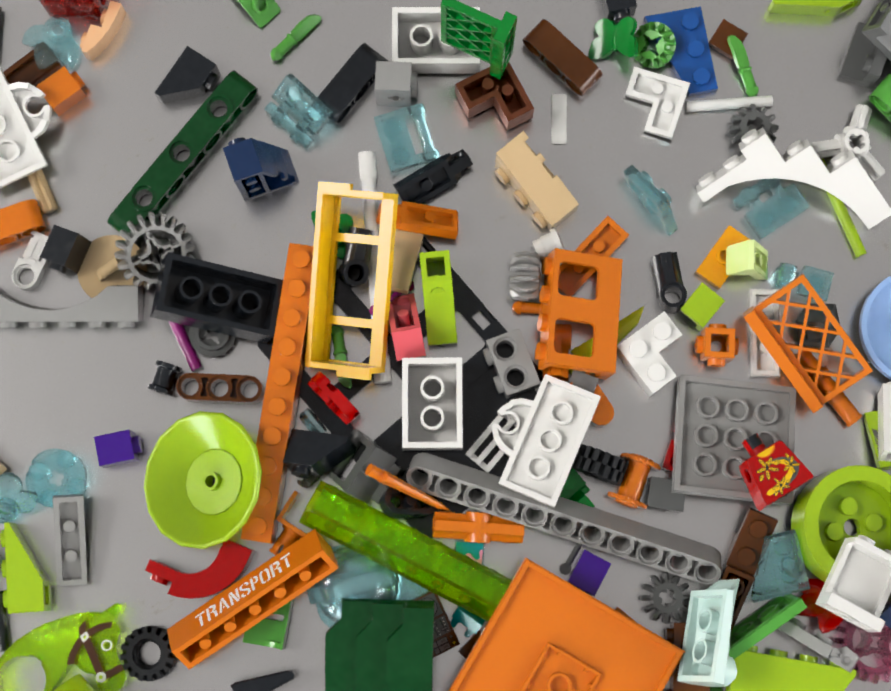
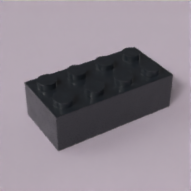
M168 252L161 261L150 317L266 344L274 337L283 280Z

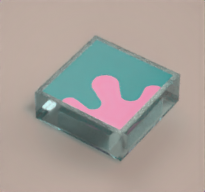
M455 540L453 570L483 572L485 543Z

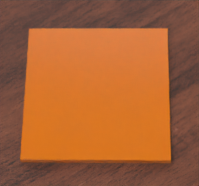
M525 557L448 691H663L685 651Z

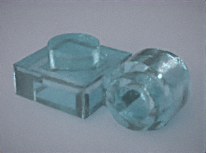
M780 263V266L775 270L773 278L776 281L775 287L781 289L801 275L799 272H796L798 267L788 263ZM805 265L802 273L823 302H826L834 273ZM800 283L796 295L808 298V290Z

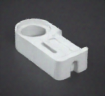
M37 231L30 233L34 237H31L22 256L24 258H18L11 275L13 283L24 291H31L39 286L50 263L40 257L48 236ZM25 269H31L34 273L33 281L27 285L21 284L19 274Z

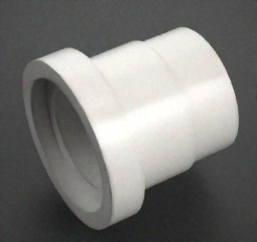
M555 227L549 229L550 233L532 241L536 252L540 256V261L547 257L555 248L565 250Z

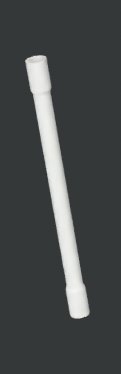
M374 151L359 152V175L362 191L377 192L376 154ZM363 199L365 229L375 231L374 236H379V224H376L378 202L374 199ZM378 245L372 246L369 261L370 307L374 305ZM388 342L385 373L373 374L374 384L392 382Z

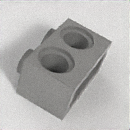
M520 328L486 340L487 348L482 351L487 365H494L497 376L493 377L499 394L504 392L507 399L540 386L539 377ZM501 344L510 345L513 349L512 356L508 358L500 357L496 351L497 347ZM512 371H518L523 375L524 381L521 385L513 386L508 382L507 375Z

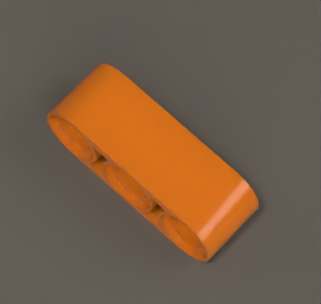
M35 199L25 200L0 209V247L32 236L30 234L32 231L40 233L46 229L38 202Z

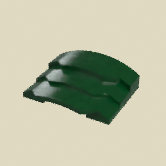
M343 598L342 617L326 632L325 691H432L434 601Z

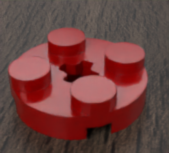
M318 371L307 385L325 402L336 416L348 425L360 413L341 391L331 384V381L321 371Z

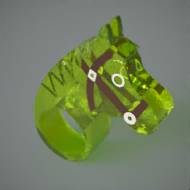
M116 603L104 612H85L62 617L45 623L16 640L0 658V691H4L3 676L8 666L19 658L34 656L41 660V666L45 671L46 685L44 691H54L58 688L74 665L85 673L94 674L97 686L101 691L124 690L129 681V673L122 666L124 663L120 660L119 652L121 635L124 633V630L117 622L122 605Z

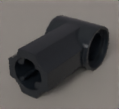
M351 226L348 229L350 234L375 235V231ZM346 242L343 261L338 269L339 278L343 283L351 286H360L368 280L370 276L369 261L372 244ZM353 264L357 265L360 269V275L354 281L348 277V269Z
M664 252L652 256L651 259L659 294L658 304L667 313L679 312L687 298V291L683 286L677 252ZM675 292L679 295L680 301L678 303H670L666 300L665 294Z

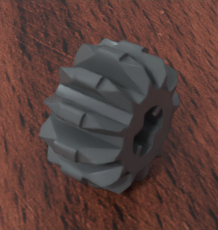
M751 104L749 110L740 107L738 115H732L730 119L734 125L728 128V133L735 134L731 139L732 144L741 142V137L749 131L751 125H755L757 131L763 127L774 143L776 137L773 133L779 129L778 125L771 123L776 118L775 114L766 116V106H763L760 111H757L755 104Z
M663 572L661 576L662 583L656 575H652L650 578L655 586L643 584V589L649 591L650 595H642L640 600L650 601L651 603L643 608L645 613L655 609L652 620L657 621L663 613L664 623L669 624L671 620L670 613L679 621L682 617L678 609L688 612V606L682 604L683 600H690V595H683L682 591L688 589L689 585L688 583H683L677 586L680 581V576L674 575L669 583L668 572ZM668 589L670 591L669 596L673 601L671 604L665 603V606L661 604L663 599L659 595L661 592L666 593Z

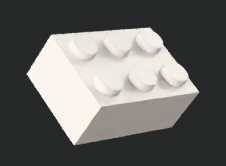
M392 7V61L412 62V72H417V74H476L479 72L480 59L441 42V7ZM472 7L480 11V7Z
M462 357L402 358L403 451L463 450Z

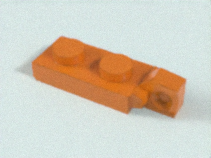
M402 201L401 204H398L396 229L456 240L458 235V212L452 209ZM381 203L377 211L376 224H380Z

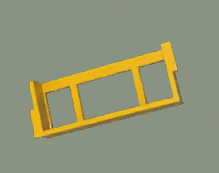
M318 181L305 367L336 370V377L371 380L372 374L385 373L399 194L353 190V184ZM341 197L382 200L379 236L339 233ZM338 242L378 245L373 319L333 315ZM332 324L372 329L369 363L329 359Z

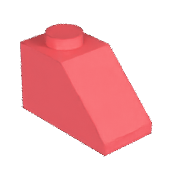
M414 293L401 295L390 303L389 323L397 361L402 360V358L426 356Z

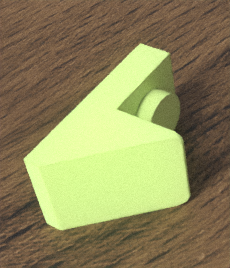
M746 240L728 246L726 249V275H750L755 280H768V251L755 240Z

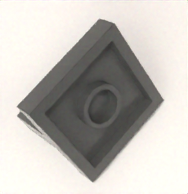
M858 22L838 77L875 90L888 74H891V61L861 32L866 24Z

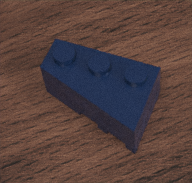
M244 137L230 141L228 143L229 146L223 148L234 182L244 201L299 182L290 154L286 149L253 138L245 139Z

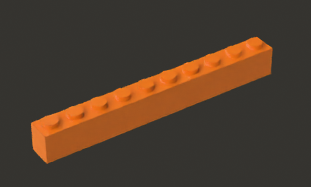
M289 243L256 442L262 469L259 499L247 523L242 527L241 539L270 544L276 541L279 523L276 518L281 511L288 468L283 463L291 431L295 425L305 364L313 246Z

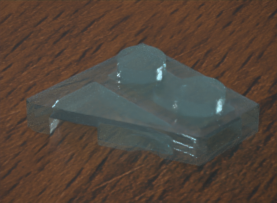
M633 165L624 170L623 173L629 189L642 202L651 215L656 213L661 218L665 233L670 236L678 230L670 205L672 202L670 195L663 188L658 190L647 172H640Z
M795 529L765 536L751 592L753 603L810 589Z

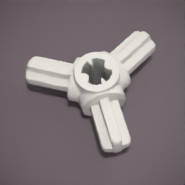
M857 104L850 125L844 127L841 134H836L834 139L812 142L811 145L820 158L834 157L841 152L848 153L852 150L871 180L875 182L885 174V169L869 152L872 147L870 146L869 133L866 129L872 109L868 105ZM850 142L854 144V148L850 146Z

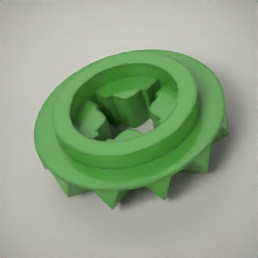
M649 22L639 26V29L634 34L638 42V56L634 59L641 63L643 67L659 68L666 65L672 59L676 50V39L672 30L661 22ZM648 37L651 40L660 39L655 45L658 53L654 50L645 51L649 46Z

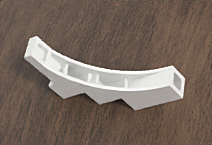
M763 127L758 131L752 129L741 137L742 141L738 143L740 151L743 153L741 156L734 155L723 163L724 167L716 173L708 172L698 180L699 184L696 185L697 194L703 202H706L726 187L744 181L773 178L788 179L813 185L834 195L858 215L868 230L891 216L890 206L852 150L848 153L841 152L830 160L831 164L828 166L823 163L808 139L803 142L801 140L795 141L786 148V153L782 155Z

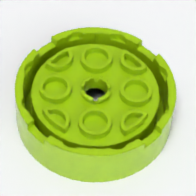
M847 466L817 476L799 494L792 512L791 532H794L797 545L796 551L801 561L820 580L826 581L845 538L864 535L876 542L874 546L883 551L885 549L891 550L890 474L870 466ZM848 519L854 520L857 533L853 536H849L844 530V524Z

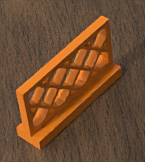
M803 273L756 306H752L743 312L744 319L813 413L821 409L823 404L873 372V369ZM800 283L809 292L807 304L789 301L791 290ZM786 294L785 300H779L780 297ZM812 297L818 304V306L810 305ZM771 303L784 305L782 321L769 319L763 309ZM788 306L806 308L803 324L785 322ZM809 309L823 311L826 315L824 328L807 325ZM829 321L836 330L828 329ZM773 324L781 325L780 332L777 331ZM784 326L802 329L799 345L785 342L782 338ZM806 330L823 332L820 348L803 346ZM827 333L841 336L843 339L841 352L824 349ZM847 346L849 347V349L852 351L853 354L845 353ZM790 348L798 349L797 357ZM802 350L819 353L816 369L803 367L800 363ZM823 354L840 356L838 372L820 370ZM844 357L857 359L863 369L854 375L842 373ZM808 372L815 373L814 380L811 378ZM819 374L836 377L835 387L826 394H823L817 386ZM840 378H845V379H847V380H845L844 382H842L841 384H839V383H840Z

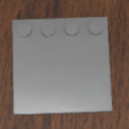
M680 374L677 377L671 493L754 502L739 470V466L751 457L742 442L757 433L766 447L781 440L794 453L796 389L788 386ZM793 491L772 504L790 506L793 503Z

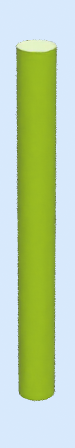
M821 158L823 163L827 166L824 158ZM826 191L855 257L858 258L867 254L844 202Z

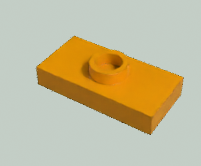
M729 225L695 274L719 290L729 276L726 275L727 247L750 239Z

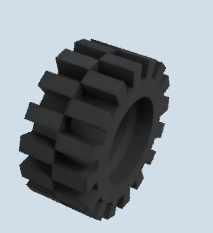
M581 444L572 468L603 482L621 486L629 463L618 456L611 455V453Z
M146 626L132 631L133 633L127 635L125 643L121 646L123 651L120 655V660H123L124 665L122 666L124 670L129 671L131 677H136L139 681H154L166 676L174 668L177 657L171 652L168 634L165 629L156 626ZM147 641L157 644L161 652L158 662L150 666L143 664L138 657L140 646Z

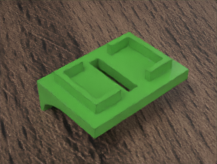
M294 599L273 613L284 615L283 621L263 619L244 632L243 642L284 650Z

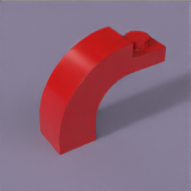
M227 540L222 543L213 563L200 572L185 573L153 559L149 560L145 571L152 573L150 579L167 586L169 581L172 582L167 594L189 599L205 598L219 594L236 583L247 570L255 551L234 541Z

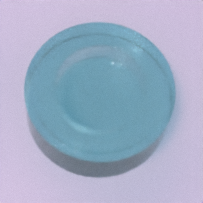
M309 408L300 414V420L309 431L321 433L327 431L323 423Z

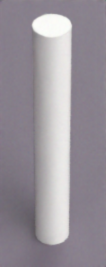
M773 96L685 101V111L689 113L739 109L740 107L747 109L751 104H755L757 108H762L763 106L773 107Z

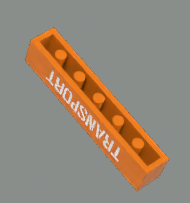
M313 529L168 628L167 634L171 652L190 670L337 570L339 567L331 546L316 529Z

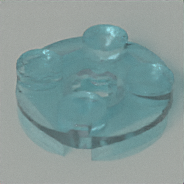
M56 448L48 449L39 453L32 460L29 471L26 473L25 483L30 496L36 502L53 508V495L85 493L87 489V471L81 459L72 452ZM53 471L64 475L60 486H57L55 483L50 484L49 479L53 477Z

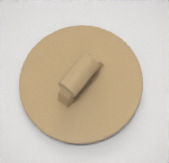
M107 235L91 242L77 274L82 289L89 297L97 296L108 286L133 285L134 277L128 280L124 278L126 270H119L117 266L122 260L116 259L114 255L115 252L123 250L115 245L116 240H125L121 236ZM135 243L132 247L131 256L135 255L136 251L140 249ZM141 263L136 265L139 269L147 272V264L143 266Z

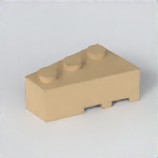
M523 130L496 152V170L494 172L503 184L509 183L515 190L513 195L522 206L528 205L534 212L532 215L533 219L542 229L544 227H547L548 230L556 228L577 211L579 203L558 175L554 176L543 163L546 160L541 153L536 155L525 141L529 137Z

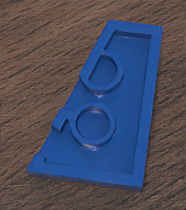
M701 6L645 16V24L661 22L667 25L674 33L676 50L669 62L676 77L679 80L690 83L687 96L716 92L718 86Z

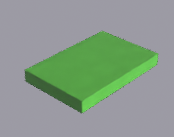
M783 591L736 624L731 631L729 656L733 657V659L737 658L805 610L807 606L802 598Z

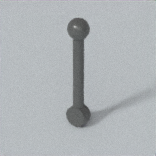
M588 526L591 529L596 528L595 526ZM577 543L566 563L560 565L559 569L562 574L568 575L571 572V564L581 549L582 544Z

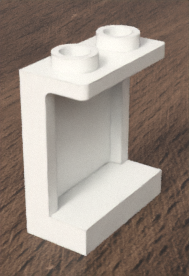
M858 535V537L845 538L815 604L866 632H881L885 621L880 616L891 593V550L885 549L883 551L874 546L876 543L874 540L864 535Z

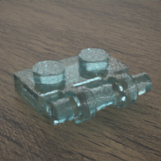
M292 73L284 77L272 95V98L279 106L271 101L264 109L272 116L271 120L277 126L281 125L290 133L289 137L295 143L299 142L306 149L314 142L307 134V131L313 136L318 134L333 114V111ZM289 114L298 121L297 124L288 117Z
M762 179L752 187H745L740 191V195L732 199L738 209L746 204L752 208L743 217L759 240L768 236L810 207L794 183L783 189L779 182L784 179ZM770 190L774 196L762 203L758 196Z

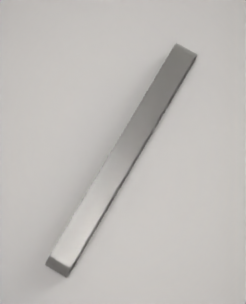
M417 453L410 462L406 481L424 493L701 584H714L721 577V554L712 546L563 497H559L555 508H552L500 486L498 483L501 477L429 453ZM417 469L424 470L426 473H420ZM445 479H452L455 482L451 483L446 481ZM474 488H479L484 492H478ZM502 498H509L512 501H506ZM531 507H537L541 510H533ZM559 517H567L569 520H563ZM588 526H595L598 529H591ZM620 535H621V536H625V537H627V538L622 539V538H618L617 536H620ZM646 545H653V546H655V547H654V548H649V547H646ZM679 554L683 555L684 557H676L674 555ZM703 564H711L713 566L708 567L704 566Z

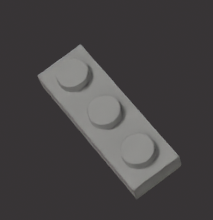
M84 494L53 495L57 587L88 585Z

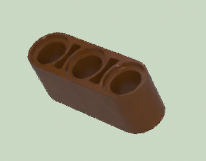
M542 19L522 40L526 48L579 96H583L603 76L599 67L545 19Z
M186 373L180 376L176 384L178 394L185 400L193 403L256 405L263 400L265 394V387L260 380L249 375ZM189 381H197L199 385L198 391L193 395H186L185 385ZM226 382L228 384V392L224 396H215L214 387L216 384ZM249 383H254L258 386V392L252 398H246L243 394L244 387Z

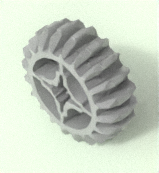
M153 212L148 213L149 220L144 221L141 214L137 215L139 224L135 226L129 220L127 226L131 231L127 232L121 229L119 234L125 240L115 241L116 247L123 249L115 252L114 255L116 259L122 260L117 266L119 270H126L124 278L128 280L134 277V286H139L144 281V289L147 291L150 290L152 283H155V287L157 286L159 272H146L139 269L136 265L140 263L142 266L154 264L160 271L161 262H158L156 256L153 257L150 240H152L154 246H157L158 256L161 261L168 252H174V248L177 247L178 255L194 258V256L187 254L195 251L194 244L188 243L193 239L191 233H184L187 229L184 223L176 226L178 220L175 216H172L166 222L167 217L164 212L160 213L158 220H155ZM151 230H163L172 234L175 238L170 240L168 238L157 239L152 235ZM143 234L145 241L143 247L137 250L135 255L131 256L133 244Z

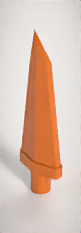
M373 464L367 466L365 474L378 482L437 509L450 511L442 502L392 475L390 472Z

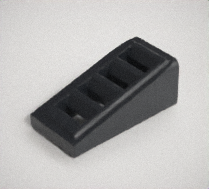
M286 670L231 684V688L233 691H273L296 678L297 673L295 670Z

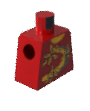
M755 433L742 442L751 457L739 466V470L758 511L766 508L814 477L781 440L766 447L759 435Z

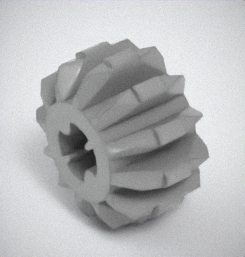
M521 251L514 252L511 255L509 287L510 296L513 300L529 301L537 300L539 297L540 256L538 253Z

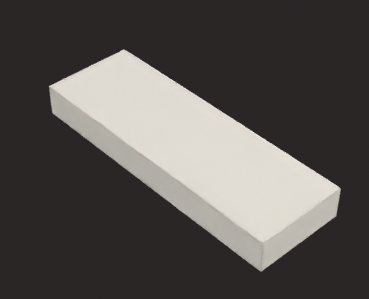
M749 289L748 309L756 306L779 289ZM771 303L763 309L769 319L780 321L779 304ZM773 324L777 331L780 332V325ZM749 326V377H781L780 367Z

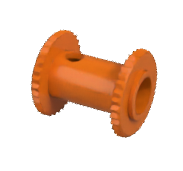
M622 453L620 457L628 461V468L618 492H608L607 495L615 500V502L624 506L645 510L648 505L640 502L648 474L651 469L660 470L661 467L647 457L634 453Z

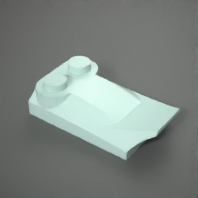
M740 579L718 580L705 590L691 591L682 650L685 652L680 659L678 682L706 687H726L736 678L737 666L733 657L729 656L733 611Z

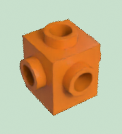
M709 324V327H705L701 331L700 336L697 335L695 339V353H700L699 361H706L709 367H725V363L732 361L739 351V338H735L736 329L727 328L725 324ZM711 343H717L720 350L711 351Z

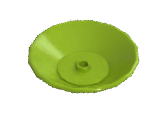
M199 411L178 419L158 438L147 460L144 480L145 498L148 513L160 532L178 545L206 549L226 542L247 523L259 499L262 469L257 446L244 426L224 413Z

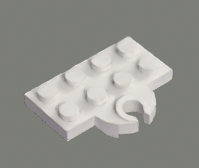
M1 67L0 189L49 166L36 139L45 133L52 117L51 105H45L39 113L31 114L28 110V103L34 98H44L46 96L45 93L30 83L16 82L9 84Z
M545 374L534 401L524 398L511 399V401L500 407L497 414L501 417H513L517 421V425L512 431H504L498 423L492 422L494 442L501 452L509 456L498 484L555 508L601 396Z

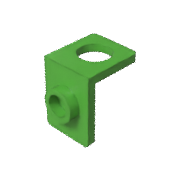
M236 0L260 28L266 25L281 10L274 0Z

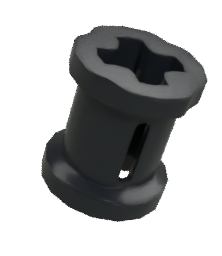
M157 360L155 364L157 366L152 384H148L147 388L173 397L172 387L177 373H181L182 368Z

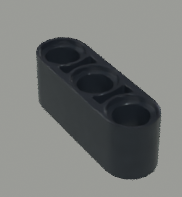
M363 43L320 93L313 107L338 125L375 82L376 61L388 60L369 45Z

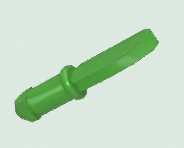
M312 14L301 20L290 34L288 33L287 37L271 50V59L274 61L281 60L294 45L298 44V41H301L321 21V16Z
M730 35L727 41L736 67L739 69L738 74L741 75L746 89L745 92L749 97L757 96L759 89L754 80L746 50L740 39Z
M333 325L331 336L335 360L348 361L346 355L348 351L345 348L343 336L344 330L340 325ZM338 377V381L345 388L351 389V378Z

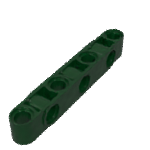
M233 70L132 187L131 191L111 213L107 223L117 232H120L121 229L130 232L131 230L127 226V222L130 220L135 226L139 224L137 215L141 214L144 221L149 220V212H153L156 216L254 99L258 88L237 71ZM224 106L227 108L223 116L217 117L213 115L217 107ZM180 151H190V156L185 161L176 160L177 154ZM151 194L153 196L151 203L147 206H141L139 204L141 197Z

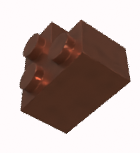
M508 62L501 79L491 76L490 67L455 84V95L468 119L492 106L495 107L507 130L533 118L534 107L510 62Z

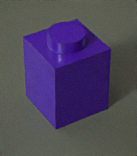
M124 430L94 437L100 467L108 468L140 461L139 453L143 452L140 436H135V432Z
M584 549L566 581L585 593L595 596L611 563Z

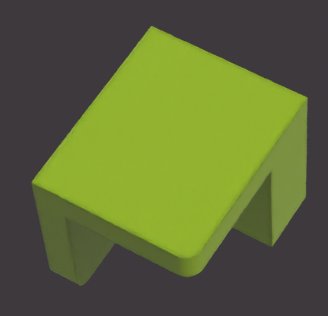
M702 282L680 310L697 324L695 329L700 332L725 300Z

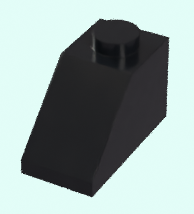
M187 46L155 91V95L163 104L204 96L207 90L211 91L217 85L220 78L219 69L214 62Z
M292 429L283 463L296 477L309 478V475L320 477L353 455L356 451V446L348 436Z

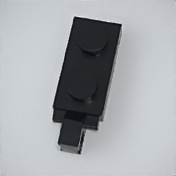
M463 149L452 155L447 153L393 184L397 194H399L398 196L401 201L423 204L458 183L457 179L461 176L460 172L473 165Z

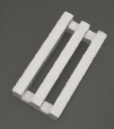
M498 415L492 421L499 424L505 418L508 422L502 428L504 431H509L512 426L516 427L517 421L510 416L501 417ZM492 423L465 454L487 473L491 471L504 455L499 450L488 465L483 462L496 446L494 439L479 457L474 454L492 433Z

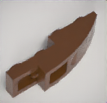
M750 507L738 533L736 532L722 565L721 577L719 579H740L731 631L754 582L755 572L778 523L776 518Z

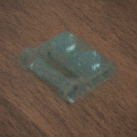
M422 103L374 117L391 174L422 164H429L440 157L438 149L434 148L424 117L426 113L425 107ZM413 118L423 153H415L405 119Z

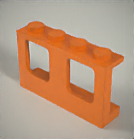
M555 248L547 257H544L541 272L545 275V281L539 294V301L543 303V307L537 321V330L541 331L540 342L537 343L535 349V359L539 360L538 370H545L548 366L595 373L596 378L604 380L616 373L623 259ZM560 263L596 269L597 285L596 298L594 300L565 296L558 292ZM556 320L585 323L593 327L591 357L555 351Z

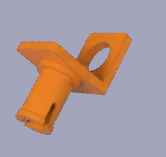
M297 491L293 492L276 518L277 521L283 524L282 527L284 529L272 548L269 549L274 555L278 554L283 545L282 550L307 534L285 520L300 496V493Z

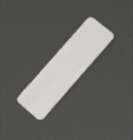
M566 94L551 95L552 144L567 143Z

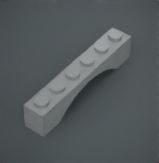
M143 285L108 286L97 296L82 304L57 309L37 307L24 303L8 295L0 288L1 328L18 327V322H29V327L32 328L47 327V322H58V327H76V322H88V327H106V322H117V327H135V322L143 320Z

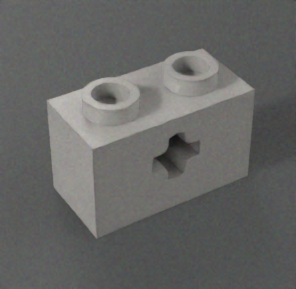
M376 61L375 96L377 106L411 107L412 98H417L418 94L417 72H412V62Z

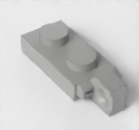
M794 617L778 628L784 634L849 673L852 672L860 658L847 646L833 648L831 645L834 641L819 632L815 636L805 631L807 625Z

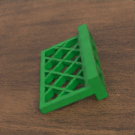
M442 0L441 42L489 63L490 75L501 79L513 54L517 16L506 11L502 20H499L457 0Z

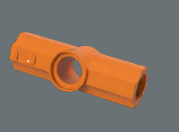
M439 511L434 512L432 537L464 539V542L491 543V541L523 543L524 525L485 512L466 511L465 514Z

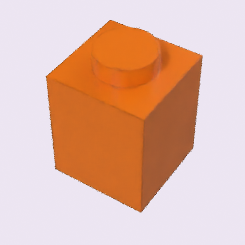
M65 66L36 86L45 93L46 96L44 98L58 116L87 97L81 89L85 86V83L76 71L70 74Z

